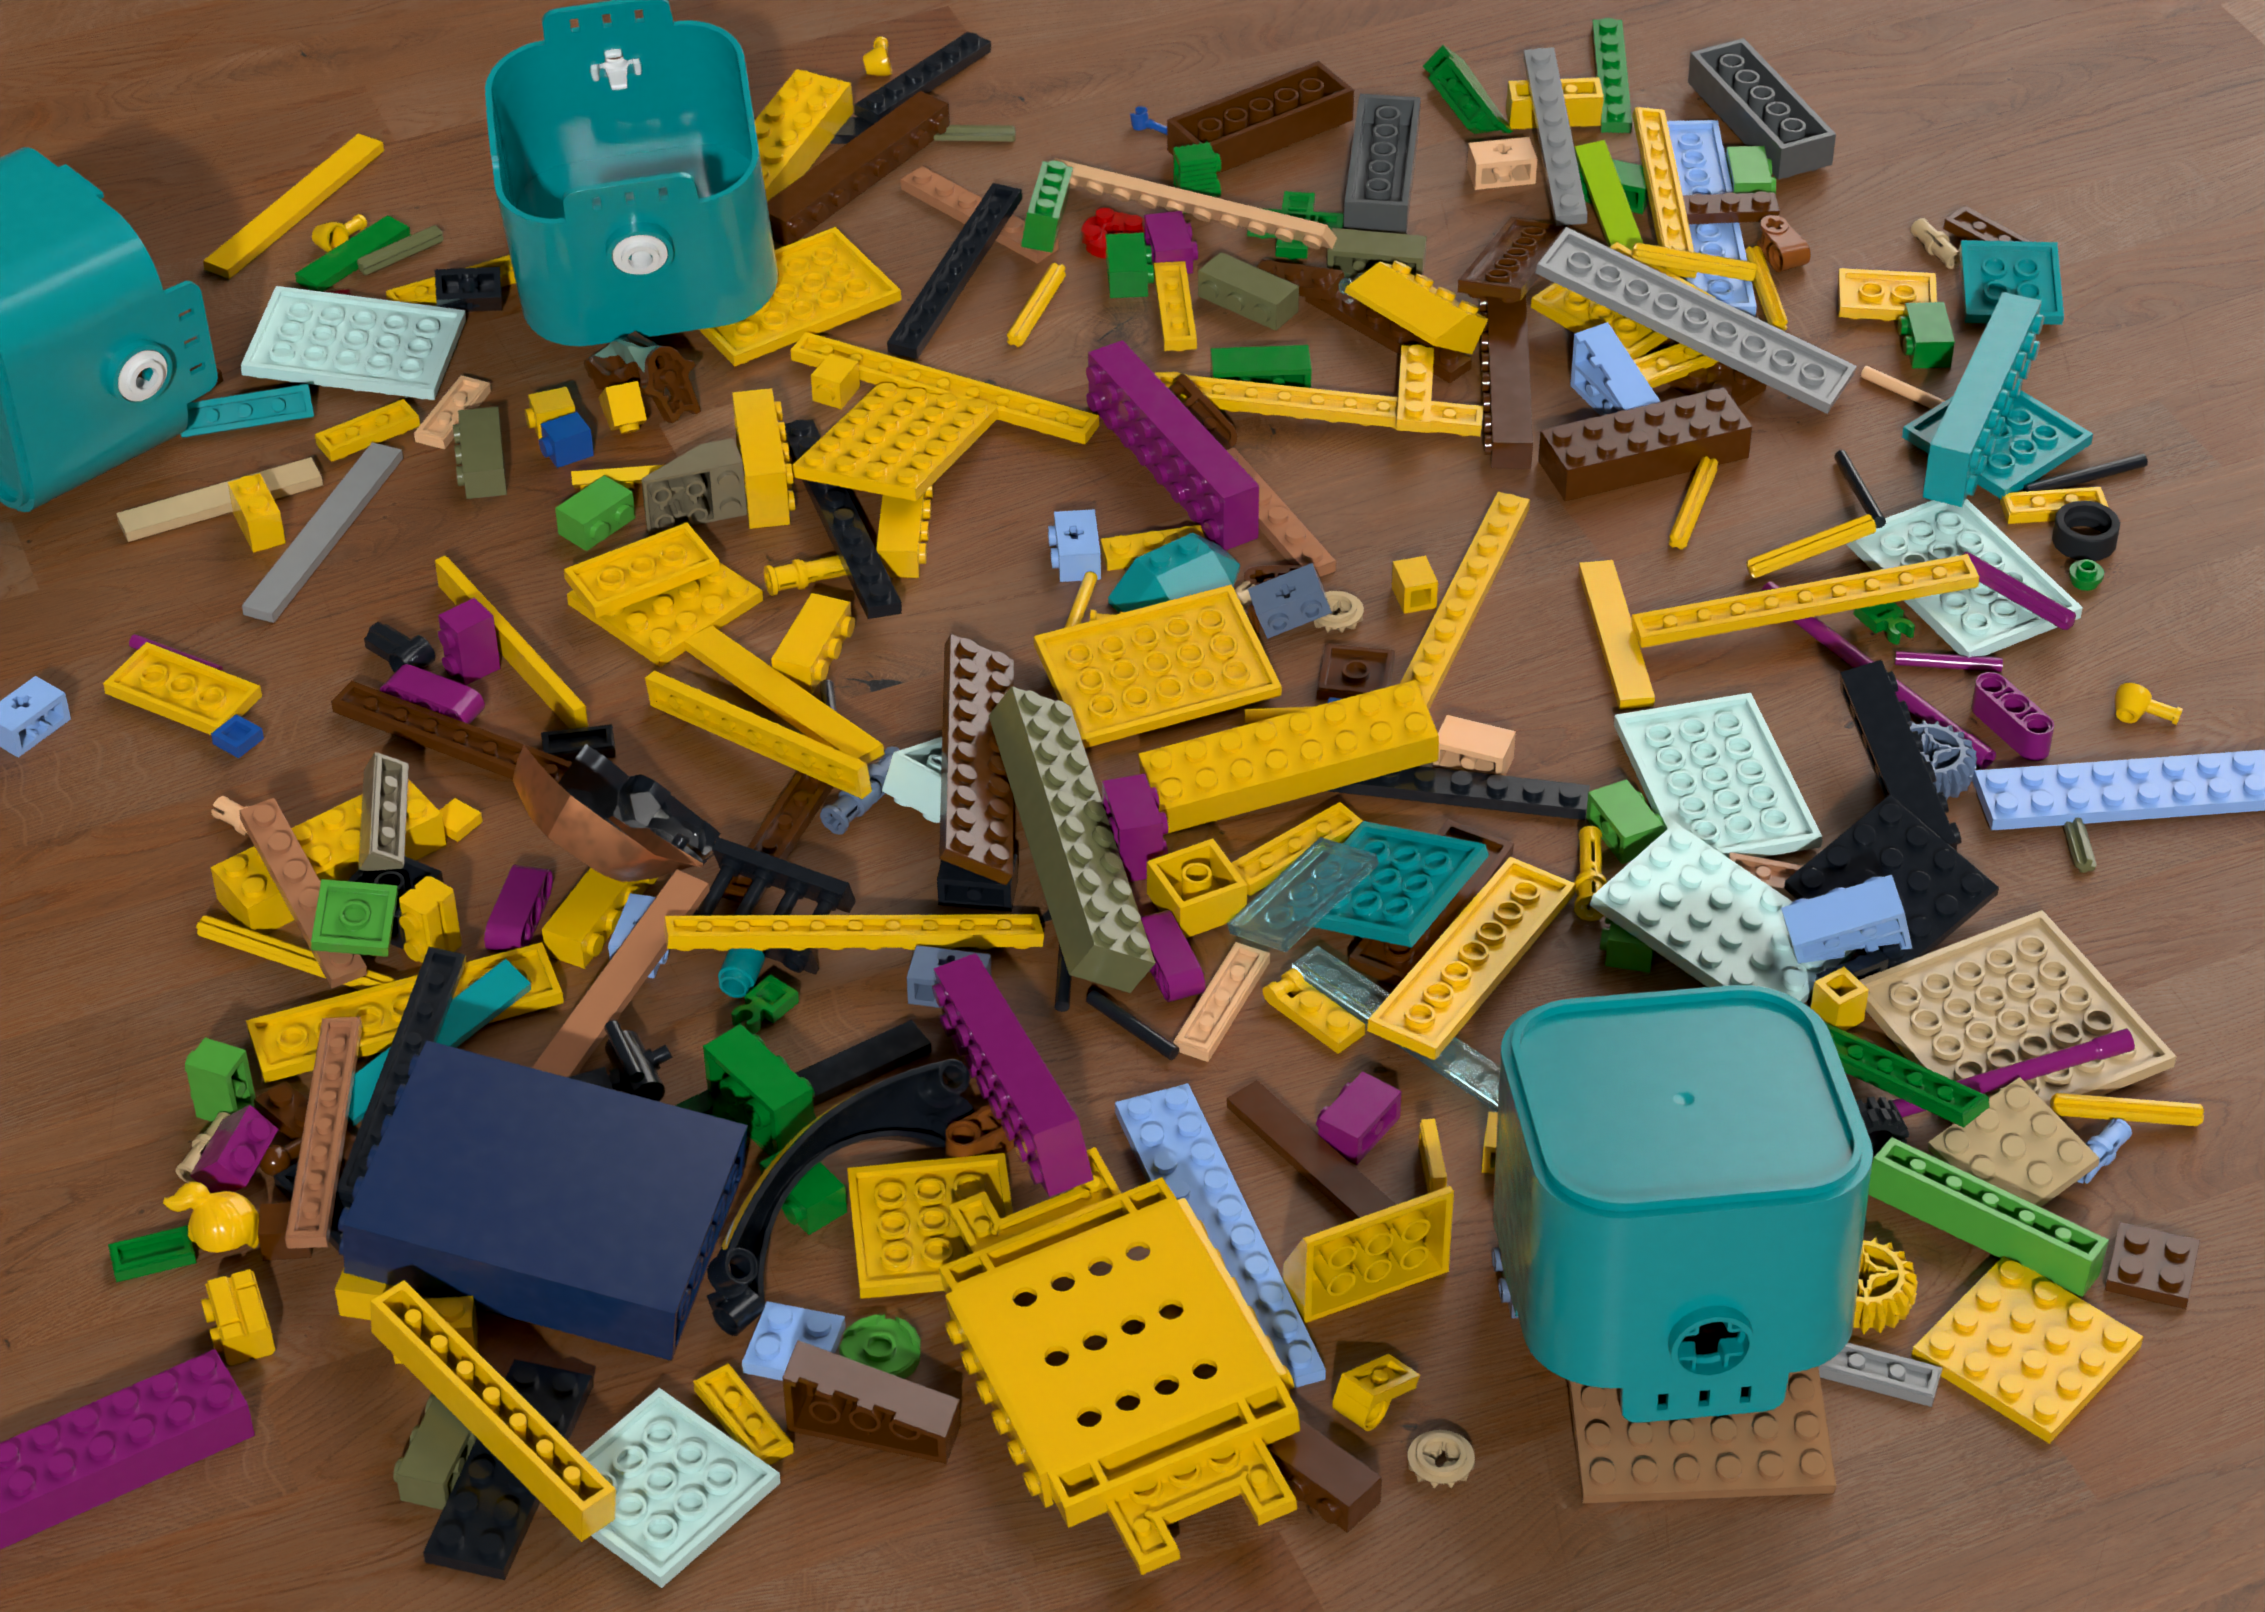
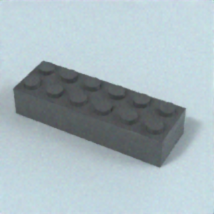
M1744 38L1691 52L1688 75L1690 86L1746 146H1764L1766 157L1772 159V173L1778 180L1832 165L1836 133Z
M1359 94L1344 202V229L1407 234L1420 127L1421 97Z

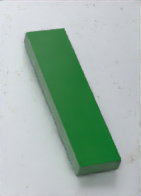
M387 215L296 272V283L309 290L323 292L358 270L357 260L410 236V228Z

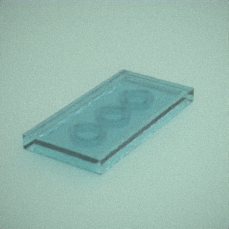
M1320 837L1227 923L1230 934L1287 952L1379 865L1376 854Z

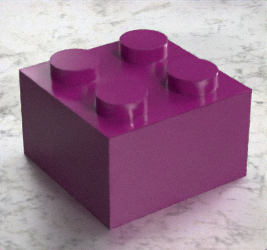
M1145 774L1102 781V803L1123 862L1128 882L1147 879V861L1168 854L1167 844L1163 838V834H1168V822L1165 812L1158 811L1159 797L1155 787L1150 788Z

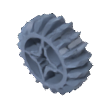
M1924 719L1920 724H1915L1912 721L1908 722L1911 731H1918L1923 744V752L1920 753L1924 762L1930 761L1936 776V782H1933L1936 792L1942 791L1946 801L1949 796L1958 798L1960 792L1967 791L1968 786L1973 780L1974 770L1977 767L1976 751L1972 747V741L1964 739V732H1953L1952 725L1942 727L1938 721L1935 724H1927Z

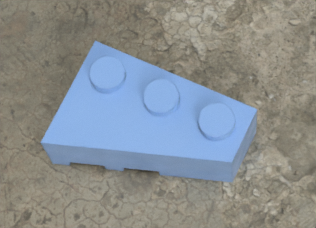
M1608 322L1574 334L1570 386L1600 416L1661 402Z
M1892 875L1872 877L1865 880L1862 884L1848 888H1835L1825 895L1812 899H1798L1790 905L1781 908L1798 964L1844 958V951L1865 948L1866 954L1879 950L1878 946L1899 944L1901 950L1912 949L1905 912Z

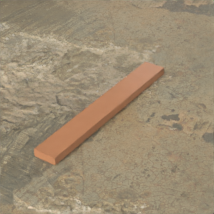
M676 869L533 1065V1069L563 1077L574 1076L580 1072L606 1036L605 1024L619 1018L668 950L664 934V916H692L710 892L709 883Z
M361 1017L322 1018L285 1237L287 1249L328 1247L362 1033Z

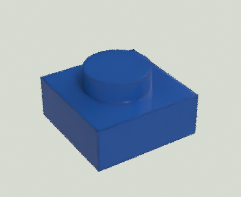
M237 714L211 733L212 742L215 746L237 758L243 756L264 739L261 727Z

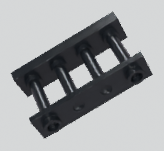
M718 837L712 851L720 871L710 887V892L692 916H712L733 876L737 877L738 875L751 878L753 881L734 915H751L765 888H770L771 886L785 891L773 915H790L798 899L801 900L804 897L818 903L812 915H829L831 911L836 909L850 913L856 899L848 882ZM769 948L762 951L765 957L783 963L785 967L794 972L802 973V971H806L816 975L819 970L815 957L810 950L811 948L800 951L790 948Z

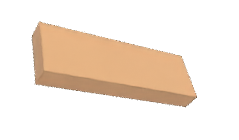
M461 375L414 432L415 442L446 449L454 439L453 424H459L458 410L478 409L491 392L490 383Z

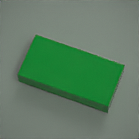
M188 1225L108 1244L116 1283L196 1264L192 1241L188 1237Z

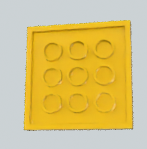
M1616 242L1609 247L1631 258L1632 250ZM1645 264L1665 275H1668L1688 286H1691L1715 298L1709 293L1685 281L1684 279L1669 272L1661 266ZM1553 283L1533 296L1531 300L1532 309L1574 333L1608 322L1633 360L1642 357L1669 338L1557 283Z
M719 562L720 571L598 618L593 616L573 590L567 593L568 605L657 666L662 667L686 651L685 640L711 625L718 630L762 602L763 592L760 588Z
M1005 1153L847 1168L860 1299L945 1291L942 1286L939 1267L970 1255L950 1216L948 1205L986 1191L1000 1219L1013 1214Z
M2003 1256L1914 1345L1911 1358L1916 1361L1943 1367L1941 1377L2050 1444L2141 1348L2143 1336L2036 1271Z

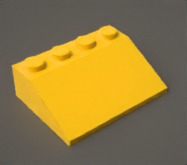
M1451 1186L1304 1237L1283 1263V1281L1303 1323L1314 1321L1449 1272L1454 1190Z

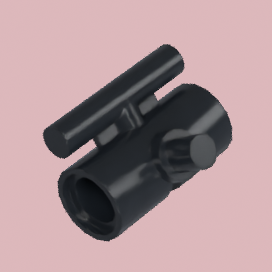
M616 1020L607 1022L604 1029L609 1039L606 1042L605 1051L613 1066L609 1070L610 1074L608 1075L613 1090L616 1088L619 1090L624 1089L628 1094L660 1102L664 1097L665 1087L657 1070L661 1069L660 1064L673 1058L668 1047L665 1044L653 1051L650 1048L646 1050L636 1032L631 1030L622 1031Z

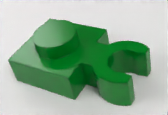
M1894 602L1854 609L1853 615L1875 634L1884 630L1887 633L1888 641L1894 645L1900 643L1901 633H1904L1910 639L1914 637V623L1903 618L1904 610Z
M769 975L744 996L745 1005H740L732 1011V1025L736 1027L742 1021L748 1020L746 1022V1029L752 1035L757 1033L764 1019L774 1024L799 1003L798 991Z

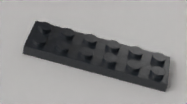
M514 1359L505 1380L569 1441L593 1388L592 1375ZM478 1438L423 1551L424 1561L433 1565L505 1580L541 1501Z

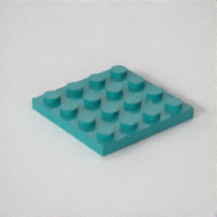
M2021 390L2019 397L2014 398L2010 417H2005L2001 436H1995L1996 444L1992 456H1987L1983 475H1977V485L2000 499L2008 493L2018 492L2024 488V485L2034 482L2090 446L2093 433ZM1952 397L1905 425L1902 438L1929 454L1931 441Z
M1363 821L1285 909L1288 922L1413 947L1487 859L1489 854L1486 844Z

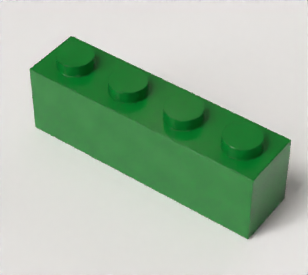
M1060 161L1042 162L1027 211L1021 247L1053 252L1068 200L1073 167L1066 166L1065 163Z

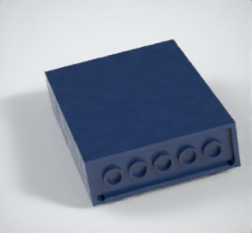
M426 1040L421 1054H414L408 1071L410 1078L407 1084H401L395 1097L396 1109L393 1115L387 1114L381 1128L382 1139L379 1146L373 1145L369 1152L365 1177L359 1176L356 1180L352 1196L354 1201L351 1208L345 1207L341 1213L338 1230L343 1232V1237L339 1247V1255L344 1256V1273L392 1286L405 1280L416 1292L436 1298L473 1296L475 1308L672 1361L744 1174L748 1125Z

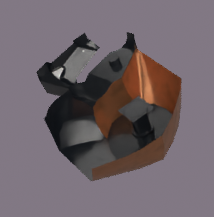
M587 744L584 745L558 783L538 763L525 745L518 757L513 783L529 817L547 838L602 875L620 882L653 879L674 873L676 869L684 870L694 866L703 867L706 861L714 856L712 853L709 857L702 860L693 850L687 847V844L698 848L702 854L706 855L712 850L715 841L721 834L673 797L671 792L655 780L642 774L628 776L612 761Z

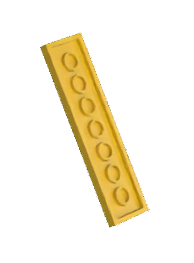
M1509 857L1368 1019L1367 1031L1432 1060H1436L1575 894L1576 883Z
M543 942L466 962L453 996L454 999L491 969L507 959L531 983V990L489 1023L564 1003L563 992ZM418 975L246 1020L247 1030L264 1082L268 1083L314 1070L322 1018L361 1017L362 1033L358 1058L386 1051L391 1047Z

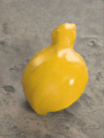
M189 1182L180 1187L174 1196L164 1197L163 1204L172 1211L182 1212L189 1208L193 1209L188 1224V1237L192 1242H196L204 1251L226 1252L244 1244L255 1249L259 1245V1214L255 1206L246 1197L236 1192L222 1191L210 1193L208 1188L202 1183Z

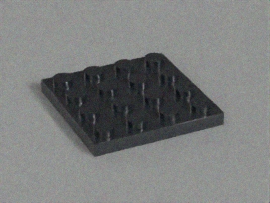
M1891 795L1881 801L1785 880L1784 889L1795 899H1812L1825 895L1835 888H1848L1862 884L1865 880L1872 877L1892 875L1905 912L1912 949L1901 950L1899 944L1878 946L1879 950L1888 958L1887 969L1928 954L1995 898L1999 891V887ZM1865 948L1856 949V952L1860 955H1867Z

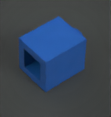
M578 412L541 424L542 438L539 439L540 450L545 458L549 457L557 468L594 456L591 429Z

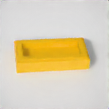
M1435 1118L1421 1119L1419 1123L1418 1148L1427 1192L1431 1193L1447 1187V1174Z

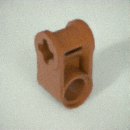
M1776 215L1762 218L1760 222L1762 234L1756 246L1762 249L1765 259L1776 272H1783L1809 263L1811 253L1808 243L1788 224L1787 220Z
M988 1104L977 1112L955 1121L947 1127L945 1159L999 1153L1007 1154L1015 1147L1014 1140L1008 1141L1001 1124L1002 1118L996 1120Z

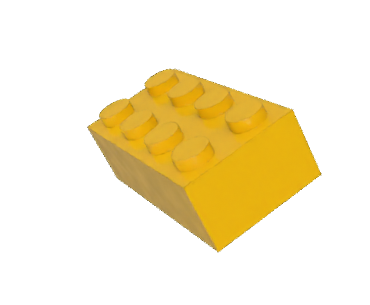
M772 388L732 392L736 444L743 462L749 528L790 525L789 511L795 510V499L793 490H787L792 489L793 473L791 464H788L790 463L788 443H785L784 422H778L783 421L781 401L774 402Z

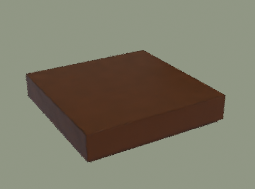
M1325 644L1316 699L1328 700L1329 697L1344 699L1389 687L1393 674L1395 651Z

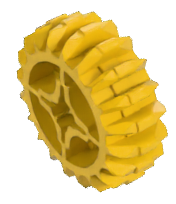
M1877 1237L1872 1241L1863 1240L1853 1327L1860 1328L1863 1335H1865L1869 1328H1873L1880 1334L1885 1325L1895 1329L1899 1320H1906L1912 1305L1915 1304L1918 1281L1916 1279L1917 1275L1914 1274L1913 1262L1906 1261L1904 1251L1893 1252L1892 1242L1885 1245L1879 1244Z

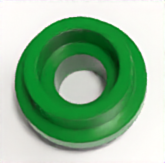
M2084 559L2076 561L2070 566L2069 577L2074 587L2090 591L2096 589L2103 581L2104 569L2095 561Z

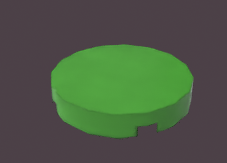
M875 1314L861 1318L847 1327L839 1347V1355L906 1379L913 1374L920 1363L921 1340L916 1329L906 1320L896 1316V1320L885 1319V1315Z

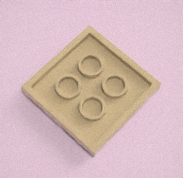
M2020 1077L1989 1098L1990 1107L1967 1126L1961 1127L1954 1123L1928 1142V1150L1937 1159L2039 1207L2045 1205L2099 1166V1157Z

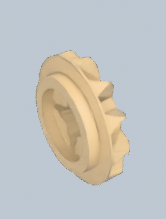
M1328 591L1325 594L1332 613L1314 620L1315 628L1325 627L1327 633L1333 629L1343 633L1345 628L1355 629L1356 624L1362 622L1364 607L1362 602L1350 593ZM1338 608H1340L1341 613L1333 615L1335 611H1337Z
M1432 1430L1425 1432L1415 1438L1408 1449L1409 1470L1416 1473L1418 1482L1429 1481L1433 1488L1438 1484H1447L1452 1489L1456 1481H1466L1470 1471L1474 1470L1475 1454L1471 1444L1464 1437L1452 1431ZM1442 1451H1446L1445 1457H1447V1461H1445L1443 1466L1437 1467L1435 1460L1441 1456Z

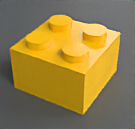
M1213 838L1147 861V895L1160 912L1165 910L1171 911L1185 938L1247 917V884Z

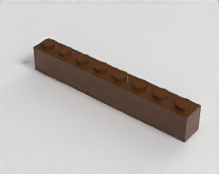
M919 91L768 200L767 205L773 240L784 246L795 243L934 141V135L937 133L944 134L950 125L948 103Z
M1526 294L1521 301L1518 300L1513 303L1502 302L1497 297L1487 296L1479 300L1480 315L1488 319L1481 334V371L1488 372L1482 375L1483 413H1489L1484 414V434H1490L1485 435L1484 455H1491V468L1531 469L1533 430Z

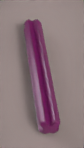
M1969 552L1962 554L1969 555L1979 575V582L2062 630H2068L2074 625L2075 612Z

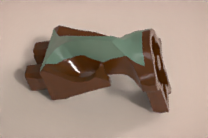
M636 331L614 340L607 347L584 361L588 376L593 379L597 389L604 390L606 387L638 381L642 394L653 399L664 421L668 423H674L679 420L684 411L691 414L701 412L688 377L689 371L696 366L694 361L685 360L676 349L669 346H658ZM665 387H666V388L668 389V391L670 392V395H671V399H670V400H669V396H668V395H664V388H665Z

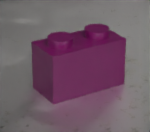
M1182 211L1144 215V240L1146 245H1151L1153 268L1154 263L1185 261L1187 274H1193V261L1198 260V248L1196 241H1192L1191 224L1185 223Z
M472 598L438 615L440 624L438 637L444 651L442 664L450 676H455L466 686L501 669L494 617L480 602Z
M1362 1071L1352 1083L1348 1082L1343 1086L1339 1097L1330 1107L1325 1106L1321 1110L1316 1121L1318 1135L1346 1160L1358 1165L1399 1120L1402 1091Z
M251 1105L222 1119L190 1177L196 1182L205 1185L210 1193L222 1191L236 1192L246 1187L276 1135L278 1128Z

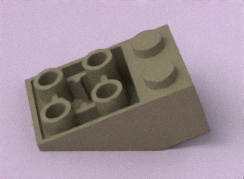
M734 438L700 444L641 479L648 534L662 532L686 522L690 526L747 515L743 462Z

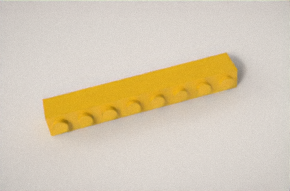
M405 1280L371 1300V1332L581 1542L615 1520L616 1489Z

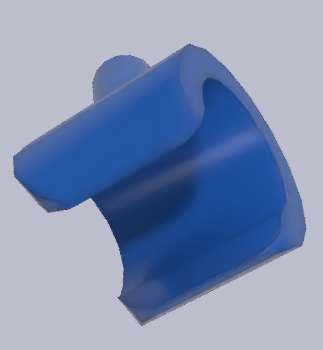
M1136 107V114L1130 113L1133 129L1140 131L1149 128L1167 135V127L1149 119L1146 107Z

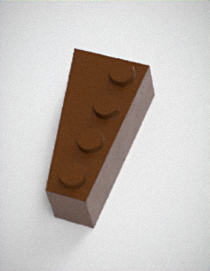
M797 1340L782 1377L787 1431L947 1464L961 1426L960 1400L958 1398Z

